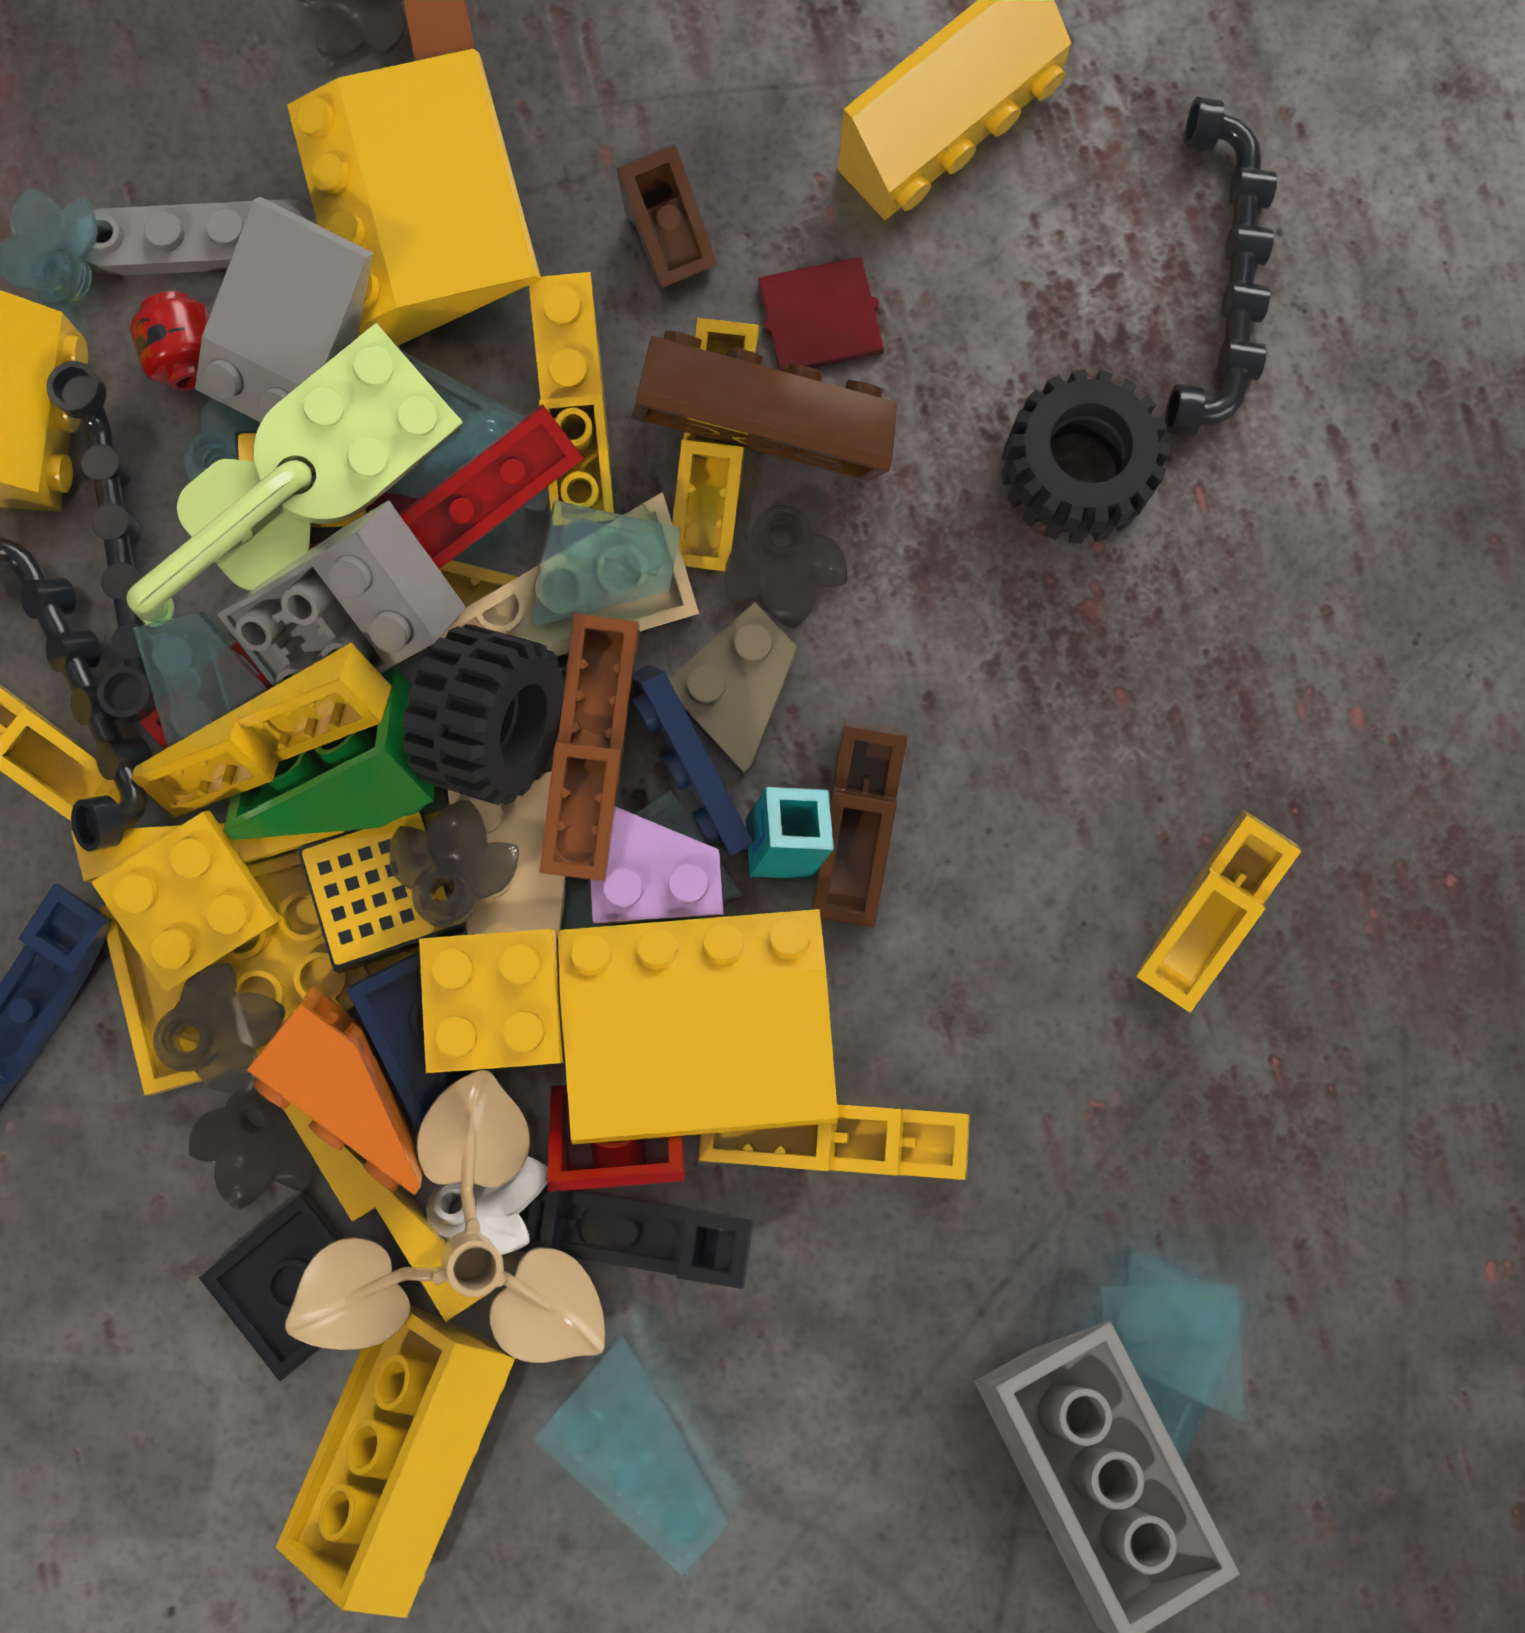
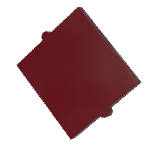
M862 256L759 277L758 283L767 317L763 323V330L766 334H771L780 371L785 372L787 364L817 368L884 353V346L875 313L878 310L879 300L871 296Z

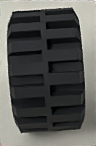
M1086 369L1072 371L1067 383H1064L1060 375H1057L1047 380L1042 392L1035 389L1026 399L1023 409L1019 410L1003 450L1002 460H1005V464L1001 471L1003 485L1012 486L1007 498L1013 509L1022 504L1026 508L1022 517L1025 523L1031 528L1037 521L1047 526L1043 534L1044 536L1056 540L1058 534L1062 531L1069 533L1068 543L1082 544L1087 534H1092L1095 542L1108 539L1114 528L1120 533L1131 524L1136 515L1141 513L1161 483L1166 472V468L1162 466L1169 457L1170 443L1161 442L1160 440L1166 433L1167 427L1163 417L1152 419L1151 413L1156 404L1149 395H1146L1141 400L1133 395L1137 385L1128 379L1124 380L1122 386L1111 383L1113 373L1099 370L1095 379H1088ZM1067 434H1083L1098 440L1110 452L1114 460L1116 476L1099 483L1082 482L1068 476L1054 460L1050 442Z
M465 624L463 628L456 626L448 630L445 639L439 637L431 646L429 656L427 658L423 657L417 668L415 681L411 683L407 695L409 699L403 717V726L406 727L403 744L404 751L409 753L408 764L411 770L418 773V778L425 783L495 805L500 803L507 805L514 802L518 795L523 796L530 790L534 780H538L544 771L546 763L554 750L559 733L564 695L562 690L564 678L562 669L557 667L558 659L554 652L547 650V646L538 642Z

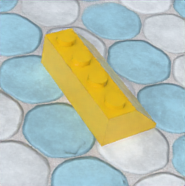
M977 0L844 108L837 170L884 221L900 208L904 211L914 208L929 192L931 182L946 170L949 174L959 171L974 155L977 148L976 145L990 134L994 137L1004 134L1020 116L1021 108L1035 97L1039 101L1046 99L1060 86L1066 76V72L1063 69L1072 43L1055 1Z
M411 1304L409 1317L396 1334L378 1345L360 1350L275 1547L341 1610L407 1618L419 1587L424 1581L427 1568L445 1525L452 1514L453 1506L468 1470L478 1452L481 1439L499 1396L506 1385L507 1377L515 1358L479 1333L451 1321L445 1322L443 1318Z

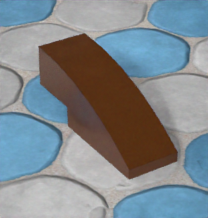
M844 719L830 799L834 850L819 868L812 909H820L821 919L875 928L908 737L906 729Z

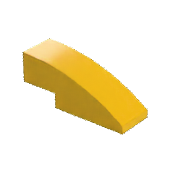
M0 685V771L70 821L73 805L80 799L108 795L117 804L120 802V794L114 780H107L101 775L94 754Z
M1242 809L1176 907L1137 971L1136 977L1191 1013L1266 909L1264 906L1265 901L1301 853L1297 844Z

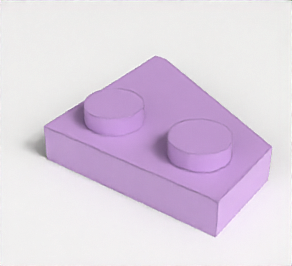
M616 807L606 880L590 879L593 924L607 925L723 917L719 849Z

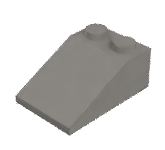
M262 197L253 200L202 335L195 390L262 422L269 410L357 339L374 253Z

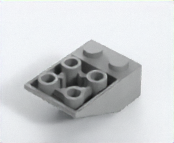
M388 500L325 539L224 608L217 615L274 687L351 642L381 673L434 644L459 617L466 606Z

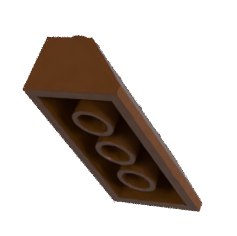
M665 331L663 339L651 336L631 419L733 446H741L747 450L868 482L890 471L893 459L897 402L881 398L882 388L855 380H847L845 388L821 382L823 377L821 371L798 364H787L785 372L761 365L763 359L761 355L740 348L727 347L725 355L700 349L701 339L677 331Z

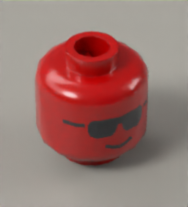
M168 291L148 297L140 304V310L133 316L130 325V333L143 372L149 379L162 384H170L171 388L177 391L195 389L202 335L211 314L203 303L189 298L183 292Z

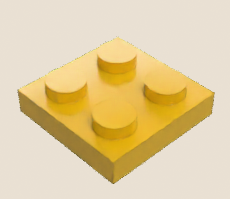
M210 810L198 814L91 882L164 993L282 920Z
M539 929L419 939L426 1073L564 1063L556 930Z

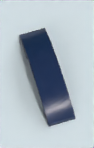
M60 884L52 886L18 938L25 943V946L0 983V1104L28 1070L68 1011L101 950L112 922L111 918Z

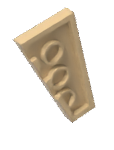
M663 492L468 606L441 638L445 639L448 630L456 626L463 628L465 624L475 625L541 643L547 646V650L553 651L557 657L569 653L574 613L638 621L640 631L699 614Z
M552 772L542 773L538 780H534L529 791L523 796L518 795L514 802L507 805L502 803L499 805L491 804L448 790L467 934L554 929L556 930L557 959L559 963L558 930H561V920L564 914L566 876L539 873Z

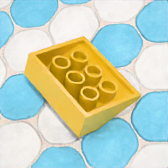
M475 49L339 77L287 104L317 224L374 253L357 338L377 323L392 342L399 346L541 280L480 53Z
M820 909L558 930L560 1001L570 1131L573 1145L838 1123Z

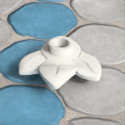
M527 1157L524 1166L514 1178L501 1186L487 1188L473 1182V1195L477 1218L480 1223V1233L490 1239L501 1255L518 1250L530 1242L529 1232L519 1213L540 1194L547 1184L548 1167L531 1157ZM461 1182L449 1185L439 1184L431 1193L426 1205L427 1221L446 1240L465 1231L463 1207L454 1214H448L452 1205L461 1199Z

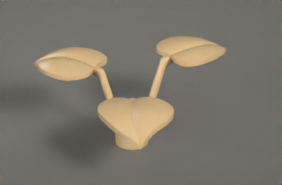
M477 1070L460 1078L446 1088L433 1102L419 1128L416 1151L418 1162L424 1175L431 1182L440 1185L461 1182L460 1195L465 1220V1231L454 1235L447 1241L441 1253V1266L437 1268L403 1267L392 1272L390 1257L387 1251L378 1243L358 1237L342 1238L322 1248L311 1259L303 1272L293 1304L285 1321L286 1332L290 1336L309 1345L335 1350H355L378 1345L396 1334L407 1321L410 1314L409 1299L405 1291L397 1283L405 1280L433 1281L434 1284L440 1285L449 1281L458 1293L467 1297L484 1296L494 1290L496 1286H506L495 1295L490 1304L489 1324L495 1341L502 1350L514 1358L531 1363H547L576 1356L599 1355L603 1352L605 1327L601 1303L589 1275L572 1256L555 1248L537 1247L531 1249L520 1259L513 1276L503 1271L504 1264L500 1252L488 1237L480 1233V1223L478 1222L473 1195V1182L487 1188L498 1187L507 1183L524 1166L530 1147L527 1122L520 1108L503 1090L490 1071Z

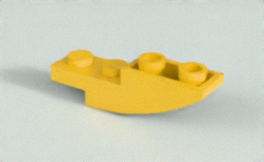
M591 273L541 276V280L529 285L541 398L539 404H543L584 458L548 486L552 527L612 522L615 520L611 462Z

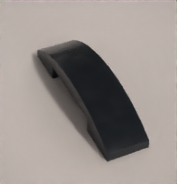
M548 1185L519 1213L529 1232L530 1242L515 1251L527 1253L529 1250L537 1247L555 1248L577 1259L677 1275L676 1278L737 1289H743L745 1286L754 1222L751 1219L583 1190L549 1192Z

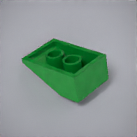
M395 667L381 673L392 685L382 722L280 761L273 781L230 798L224 833L232 840L380 828L402 816L416 814L427 804L433 802L435 786L425 783L418 778V773L413 772L408 764L409 753L404 751L403 738L406 733V727L403 726L404 711L407 709L409 699L407 695L411 684Z

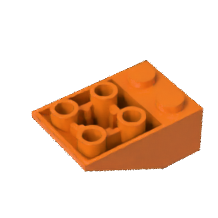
M312 986L247 1069V1071L257 1077L253 1085L260 1094L273 1104L284 1109L293 1104L313 1119L309 1124L310 1129L331 1147L342 1150L345 1145H348L367 1160L364 1164V1169L377 1182L393 1191H396L401 1185L415 1195L421 1187L423 1176L416 1151L417 1137L364 1024L316 987Z

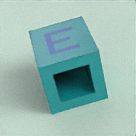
M765 787L745 818L746 829L754 843L748 847L750 877L812 879L834 850L828 790Z

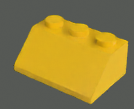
M0 290V508L61 512L63 492L70 490L73 480V466L68 455L71 433H75L78 430L80 419L67 416L50 400L47 393V380L51 372L62 363L78 361L87 365V343L84 336L63 312Z

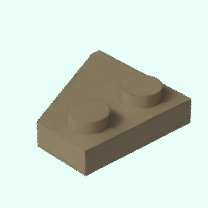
M756 602L669 678L688 717L743 776L751 771L766 727L769 725L782 686L787 679L797 653V646Z

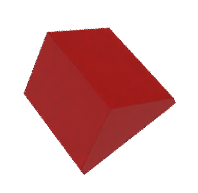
M567 1085L551 1086L547 1176L549 1192L679 1182L686 1179L684 1136L573 1145L571 1141Z

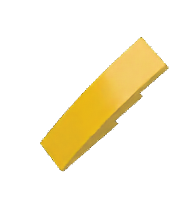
M837 1104L838 1123L700 1134L699 1161L820 1171L833 1170L895 1176L967 1179L970 1114Z

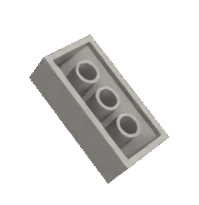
M1106 1321L1030 1349L974 1381L1097 1629L1104 1633H1146L1240 1575L1111 1322Z

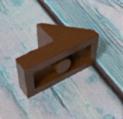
M675 144L616 167L627 219L637 227L659 286L662 288L718 265Z

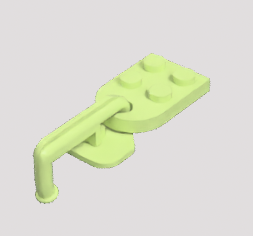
M375 323L269 410L256 433L254 461L218 460L182 490L177 502V513L183 528L191 538L128 590L126 596L127 604L136 616L146 624L153 626L163 625L171 619L175 607L171 597L214 562L235 585L244 590L251 591L309 551L311 523H336L352 518L362 512L462 429V420L378 324ZM309 466L313 469V471L315 472V475H316V480H315L314 485H313L312 471H311V469L309 468Z

